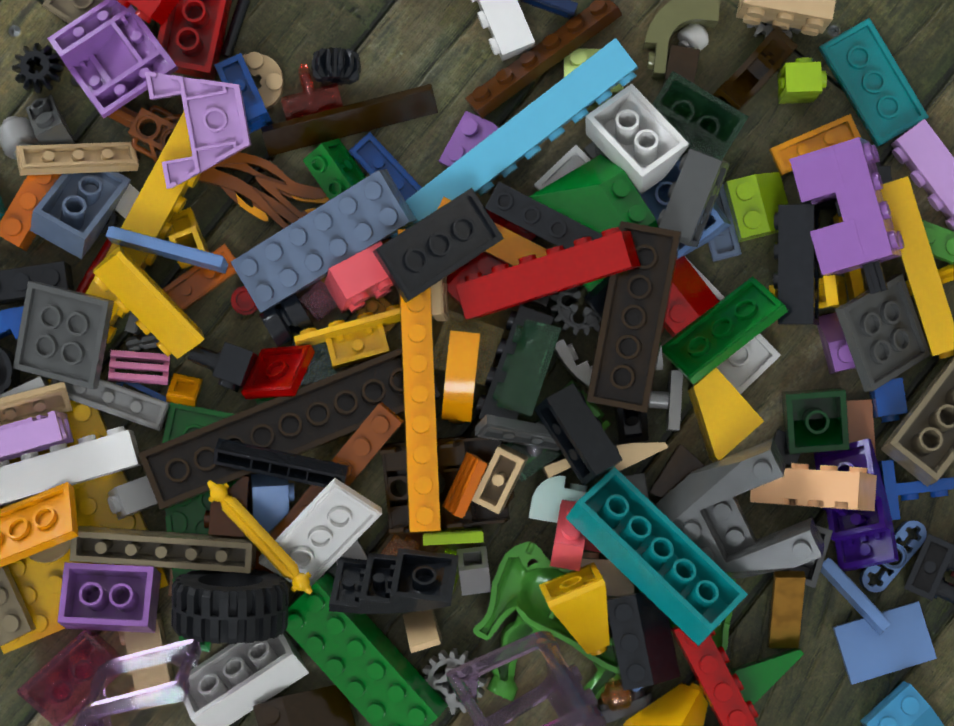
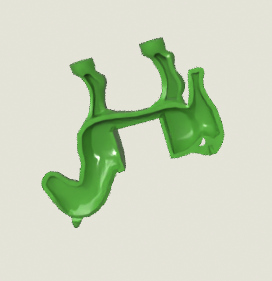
M527 541L516 545L505 553L492 582L487 613L473 629L477 637L488 641L503 621L514 610L517 611L516 620L507 624L502 630L500 650L490 663L489 668L493 676L487 689L514 702L518 691L514 675L516 662L521 651L530 640L537 636L556 637L573 646L597 667L590 681L583 688L575 692L572 702L576 714L572 717L568 726H597L595 709L598 699L609 686L619 680L611 635L609 634L610 645L607 646V650L604 653L596 656L587 654L549 609L539 587L540 584L573 570L550 566L551 561L533 542ZM531 559H535L538 562L528 567V562ZM732 612L714 630L716 635L712 637L716 647L722 646L725 652L728 648ZM669 618L670 627L673 628V627L677 626V625Z

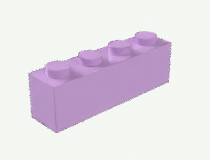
M924 119L891 144L894 148L892 153L899 163L906 164L912 172L910 173L912 181L919 188H924L929 195L927 199L930 205L936 211L940 210L947 219L945 220L949 230L954 231V157Z

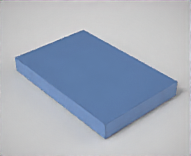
M919 601L882 611L883 615L891 622V625L881 635L864 618L832 627L851 685L937 659Z

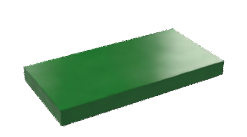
M752 276L662 346V353L694 385L782 317L788 310L777 297Z

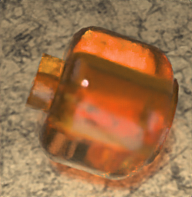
M620 680L605 684V692L601 693L604 705L608 704L609 709L613 712L631 707L633 702L631 690L623 691Z

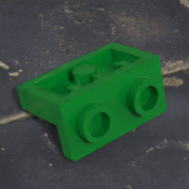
M340 139L321 143L303 159V162L329 200L366 178Z

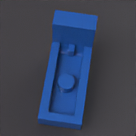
M239 53L215 64L214 66L222 82L239 84L241 86L249 134L261 129V127L272 124L273 121L242 54Z
M894 461L878 462L892 520L901 519L898 495H901V501L919 499V493L930 492L931 497L949 496L948 490L954 489V477L940 478L928 487L921 481L896 483Z

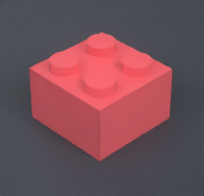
M381 241L328 269L324 284L341 313L348 310L354 313L366 305V300L374 296L376 299H380L392 291L391 287L394 284L373 253L375 249L383 245Z

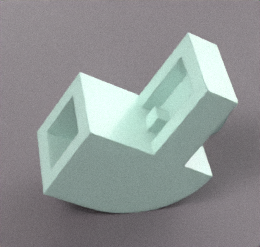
M554 476L546 479L535 489L532 495L528 518L557 523L562 500L577 502L587 493L588 486L570 483V488L568 489L564 488L566 476Z

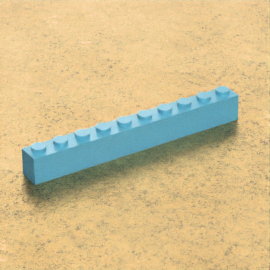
M614 38L408 198L406 203L417 221L404 229L410 228L435 212L443 197L453 200L470 188L474 190L475 194L479 193L480 196H483L495 186L492 181L502 175L506 178L518 169L516 163L523 157H526L527 160L531 159L542 150L539 145L549 138L552 142L565 132L563 127L573 120L576 124L588 115L587 108L595 102L601 105L613 95L610 91L619 83L624 87L636 78L637 75L634 72L639 68L617 38Z

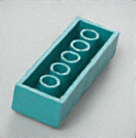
M615 467L583 495L566 516V519L698 646L748 595Z

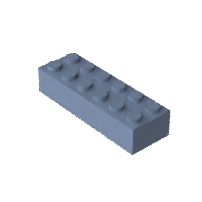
M382 169L374 172L232 260L231 264L258 310L262 313L273 306H278L283 300L301 292L327 276L328 269L380 241L386 240L396 234L398 229H404L417 220L387 169Z

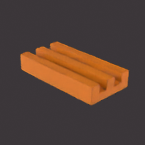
M466 453L443 504V507L454 516L462 519L465 516L487 468L485 461L472 453Z

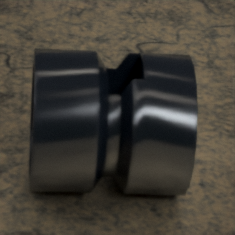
M296 294L283 300L280 308L273 306L259 314L278 347L291 341L294 333L299 334L304 329L314 327Z

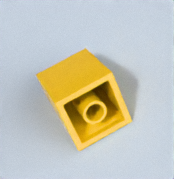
M717 368L709 372L688 390L708 457L713 463L723 459L764 422Z

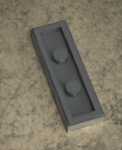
M486 414L475 426V436L554 451L560 450L543 424Z

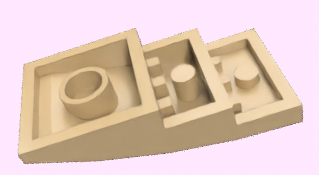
M666 442L616 445L623 460L614 467L621 471L667 449L668 446ZM565 458L542 469L548 479L571 468Z

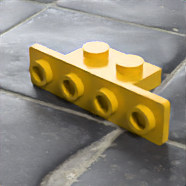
M400 304L389 306L382 313L374 314L373 312L360 314L356 317V320L345 322V320L333 321L328 324V327L323 329H304L299 332V335L293 337L296 346H313L326 342L333 369L374 359L390 352L383 326L401 322Z

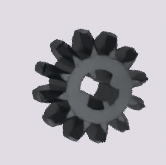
M35 43L33 51L28 46H23V51L26 54L24 56L15 54V58L20 64L13 65L12 70L18 73L15 80L18 83H23V88L26 91L34 87L35 92L41 94L43 85L50 91L53 89L50 83L52 80L55 82L61 81V78L55 73L63 71L64 67L58 64L61 58L57 53L52 54L53 49L49 45L42 49L39 43ZM36 64L38 66H40L41 64V66L43 67V69L40 72H38L37 70L35 72L33 70V67Z
M341 47L321 48L313 53L311 62L313 78L322 84L341 86L343 84L350 85L358 81L359 74L361 73L359 54L350 49H341Z

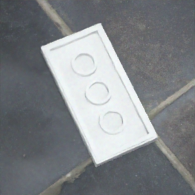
M334 478L275 541L297 564L300 573L306 574L309 572L311 574L309 579L310 586H312L382 515V508ZM263 554L259 556V564L283 576ZM285 578L287 581L292 583L291 579Z

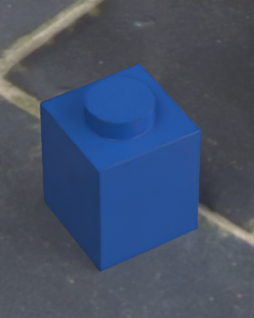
M903 378L892 379L876 390L869 391L870 399H872L873 418L881 417L882 423L900 420V414L908 413Z

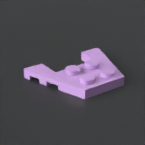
M145 72L150 100L181 95L191 145V157L162 162L166 189L175 188L251 145L243 96L239 84Z

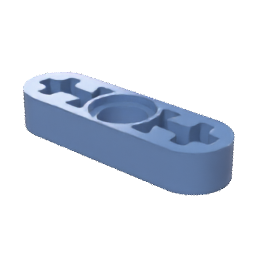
M910 520L903 522L894 532L895 539L898 538L900 542H903L908 536V533L905 531L907 527L910 529L917 527L916 535L918 539H910L905 544V546L910 547L908 552L902 545L896 543L897 549L901 553V560L896 565H890L889 563L881 564L883 567L891 570L888 575L886 571H883L879 575L880 585L872 584L869 586L870 578L867 575L869 573L876 574L881 567L875 565L864 568L860 573L859 580L865 590L874 593L881 592L895 578L925 542L927 531L922 523Z

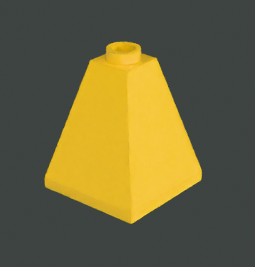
M593 562L581 567L580 571L573 570L539 585L549 609L583 650L592 656L604 653L607 650V646L610 645L606 584L595 563Z
M681 683L627 719L623 726H704L708 702L699 685L690 683L688 686Z

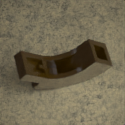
M776 26L740 68L716 90L704 107L726 125L773 77L797 49L798 45Z

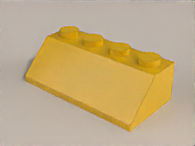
M120 245L93 269V273L96 275L93 279L104 292H107L109 289L117 297L114 302L126 314L131 311L138 318L135 322L136 325L147 336L152 333L159 340L156 345L167 357L173 354L178 359L205 339L203 331Z

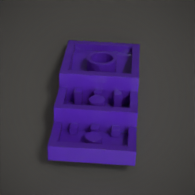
M871 439L849 443V450L814 452L816 470H820V465L838 466V471H849V467L868 468V474L877 475L875 511L822 508L827 513L829 530L833 531L831 540L835 541L838 567L843 572L899 561L888 499Z

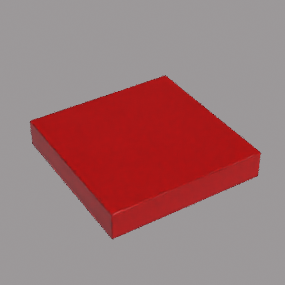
M311 345L261 349L241 391L244 398L257 399L295 396L314 356L315 351Z

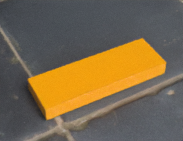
M851 114L774 146L769 151L780 175L783 176L792 172L789 159L861 136Z

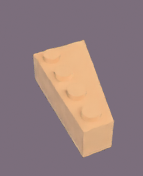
M791 463V468H785L783 477L750 491V502L875 511L877 475L868 474V468L849 467V471H838V466L820 465V470L809 469V464Z

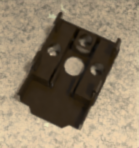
M477 436L437 438L438 472L445 479V489L439 495L441 530L505 523L510 520L508 505L515 497L514 489L504 510L499 514L471 501L463 519L454 516L443 507L466 453L469 452L478 456L487 463L488 467L497 447L502 444V441ZM406 441L387 443L381 448L380 454H382L390 528L388 530L390 535L409 532L408 489L405 495L399 493L396 489L397 480H402L407 485Z

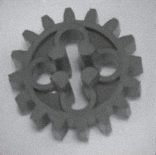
M582 285L558 292V295H551L550 300L556 302V305L550 307V312L558 313L554 322L563 321L562 330L564 332L569 327L573 328V336H576L579 330H583L584 335L588 336L589 328L599 332L600 326L598 323L602 321L590 307H585L582 312L584 321L577 324L574 322L573 316L578 311V305L565 306L562 304V298L565 296L571 297L575 302L579 301L581 297L579 288Z

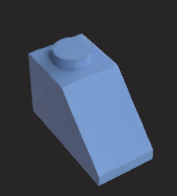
M251 474L252 514L269 533L289 513V501H295L294 483H288L287 479Z

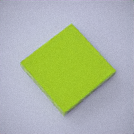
M482 527L443 529L440 532L423 533V546L484 543Z

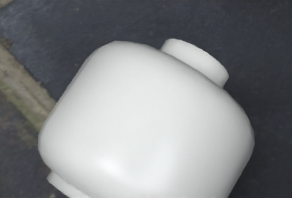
M689 24L677 34V38L680 41L678 45L682 47L699 49L701 51L709 43L708 32L700 24Z

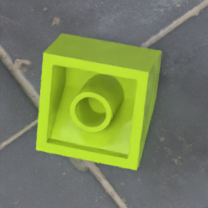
M780 172L754 174L726 181L724 189L738 242L778 233V230L774 228V214L778 212V205H788Z

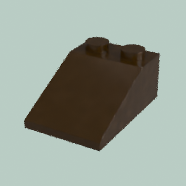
M336 685L282 696L253 706L258 726H356L349 700Z

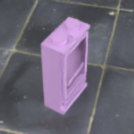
M54 410L47 412L48 416L38 415L36 418L31 417L0 426V461L12 460L27 453L47 450L54 445L74 442L67 413Z

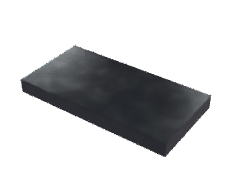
M470 188L375 249L373 253L406 303L504 238L474 190Z

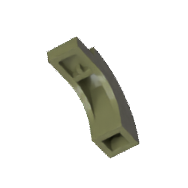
M671 0L658 11L648 28L643 49L654 50V52H649L647 69L652 70V79L663 80L666 73L669 40L677 31L689 24H700L703 27L711 28L716 27L719 20L721 0Z

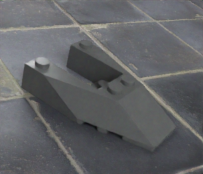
M773 438L690 472L682 482L667 492L655 504L664 515L732 579L791 569L823 557L824 541L812 518L756 539L735 497L784 476L786 464Z

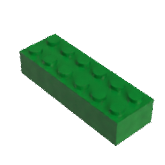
M329 573L325 574L311 586L313 592L310 595L304 593L288 608V626L286 631L372 726H429L448 707V704L366 614L329 611V601L334 583V578Z

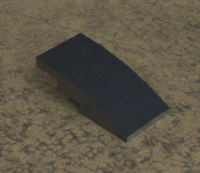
M399 548L397 556L369 553L367 560L340 557L329 601V611L357 614H395L449 607L452 602L459 555Z

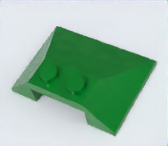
M601 154L529 196L600 234L607 229L619 227L620 221L658 228L657 220L626 172ZM605 278L583 285L589 293Z

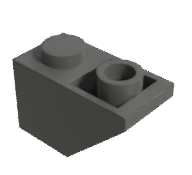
M52 95L39 98L26 107L34 134L41 145L76 144L74 136Z

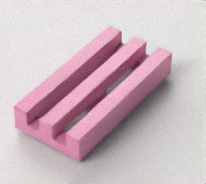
M111 350L108 381L168 385L170 356L167 357L165 354ZM116 360L137 361V362H150V363H163V365H160V364H147V363H134V362H121V361H116ZM115 369L163 372V376L115 372Z

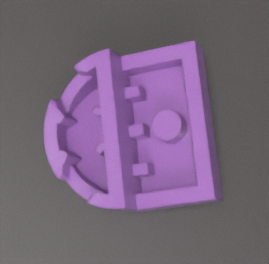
M465 111L438 162L447 168L499 128L494 123Z

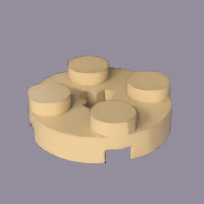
M259 52L242 55L251 76H260L262 78L260 80L261 87L258 91L266 109L272 108L280 100L283 93L284 79L279 65L269 56Z

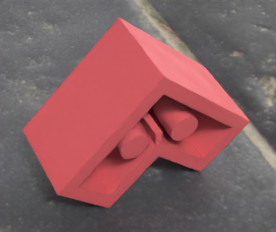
M562 500L550 566L580 571L583 551H600L566 519L576 501Z

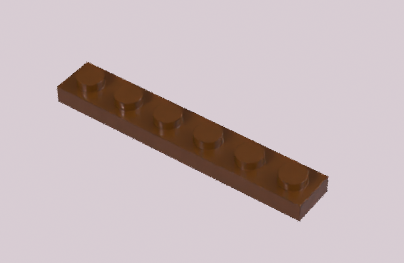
M611 0L593 1L584 11L569 19L565 25L546 36L542 42L523 53L519 59L500 70L496 76L485 84L477 87L465 100L483 119L622 16L619 7Z

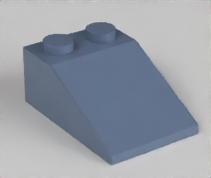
M118 172L61 174L34 208L30 231L82 259L97 240L128 188L131 179Z

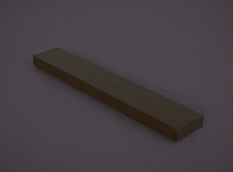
M427 84L261 127L268 155L272 156L436 114L438 109L432 85Z

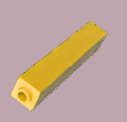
M906 176L884 183L883 189L880 190L883 200L887 201L894 229L896 232L900 231L903 238L904 248L900 249L902 254L901 260L931 355H938L939 359L953 356L954 321L909 177Z

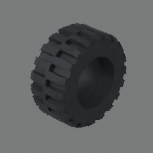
M256 569L251 573L200 570L181 574L172 584L171 626L177 635L183 636L188 640L194 639L198 642L237 644L266 641L269 638L274 639L282 635L288 626L289 585L285 578L279 574L264 570L258 571Z

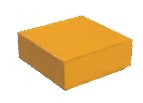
M174 373L166 394V401L195 407L202 388L203 379Z

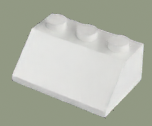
M632 83L585 116L586 135L611 162L626 172L633 185L641 194L664 179L689 147V143Z

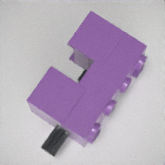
M857 137L789 159L802 203L811 200V203L816 205L836 198L838 201L835 203L838 217L841 216L843 222L810 231L822 275H840L863 268L870 294L888 290L881 262L901 257L900 249L904 248V242L900 231L896 232L894 229L889 205L882 197L880 189H883V183L876 163L880 162V158L875 144L871 145L869 141Z

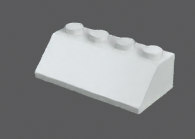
M284 631L282 635L274 639L269 638L266 641L230 644L176 679L175 683L188 714L196 726H229L254 710L253 706L266 702L309 672L299 652Z

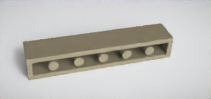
M78 526L79 536L71 539L70 561L236 573H251L256 567L257 547L248 537Z

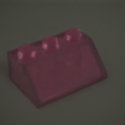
M85 629L17 690V693L53 726H64L125 671L126 667L120 654L100 635Z

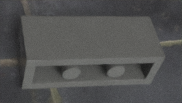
M689 149V152L685 153L680 161L679 169L681 172L677 181L672 183L669 189L668 198L670 200L666 209L661 211L658 217L657 225L659 228L679 231L682 234L680 243L698 247L731 163L701 151Z

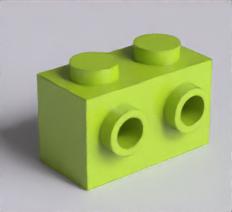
M803 57L795 59V62L785 63L777 75L778 104L813 103L822 93V88L827 86L826 70H822L821 62H813V58Z

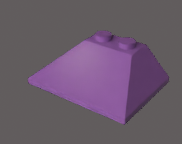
M104 0L47 38L103 118L148 90L145 72L170 75L178 70L176 64L142 18L135 14L136 10L133 6L130 5L129 8H126L116 0Z

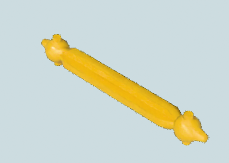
M211 480L208 481L207 485L210 489L208 500L211 503L213 501L221 503L225 514L283 577L292 580L293 586L290 589L293 592L296 590L304 591L310 595L313 592L309 579L311 574L309 572L306 574L299 572L297 564L235 497L228 495L227 489L229 485L227 483L223 485L216 484Z

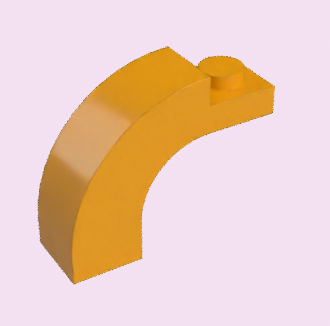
M450 330L442 419L452 423L472 422L480 333Z

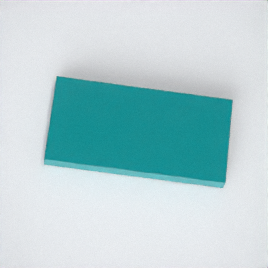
M870 18L818 47V50L877 148L911 129L922 120L929 118Z

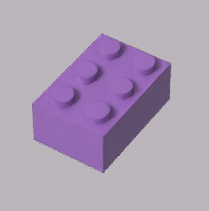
M64 562L57 622L66 629L155 633L161 573L153 566Z

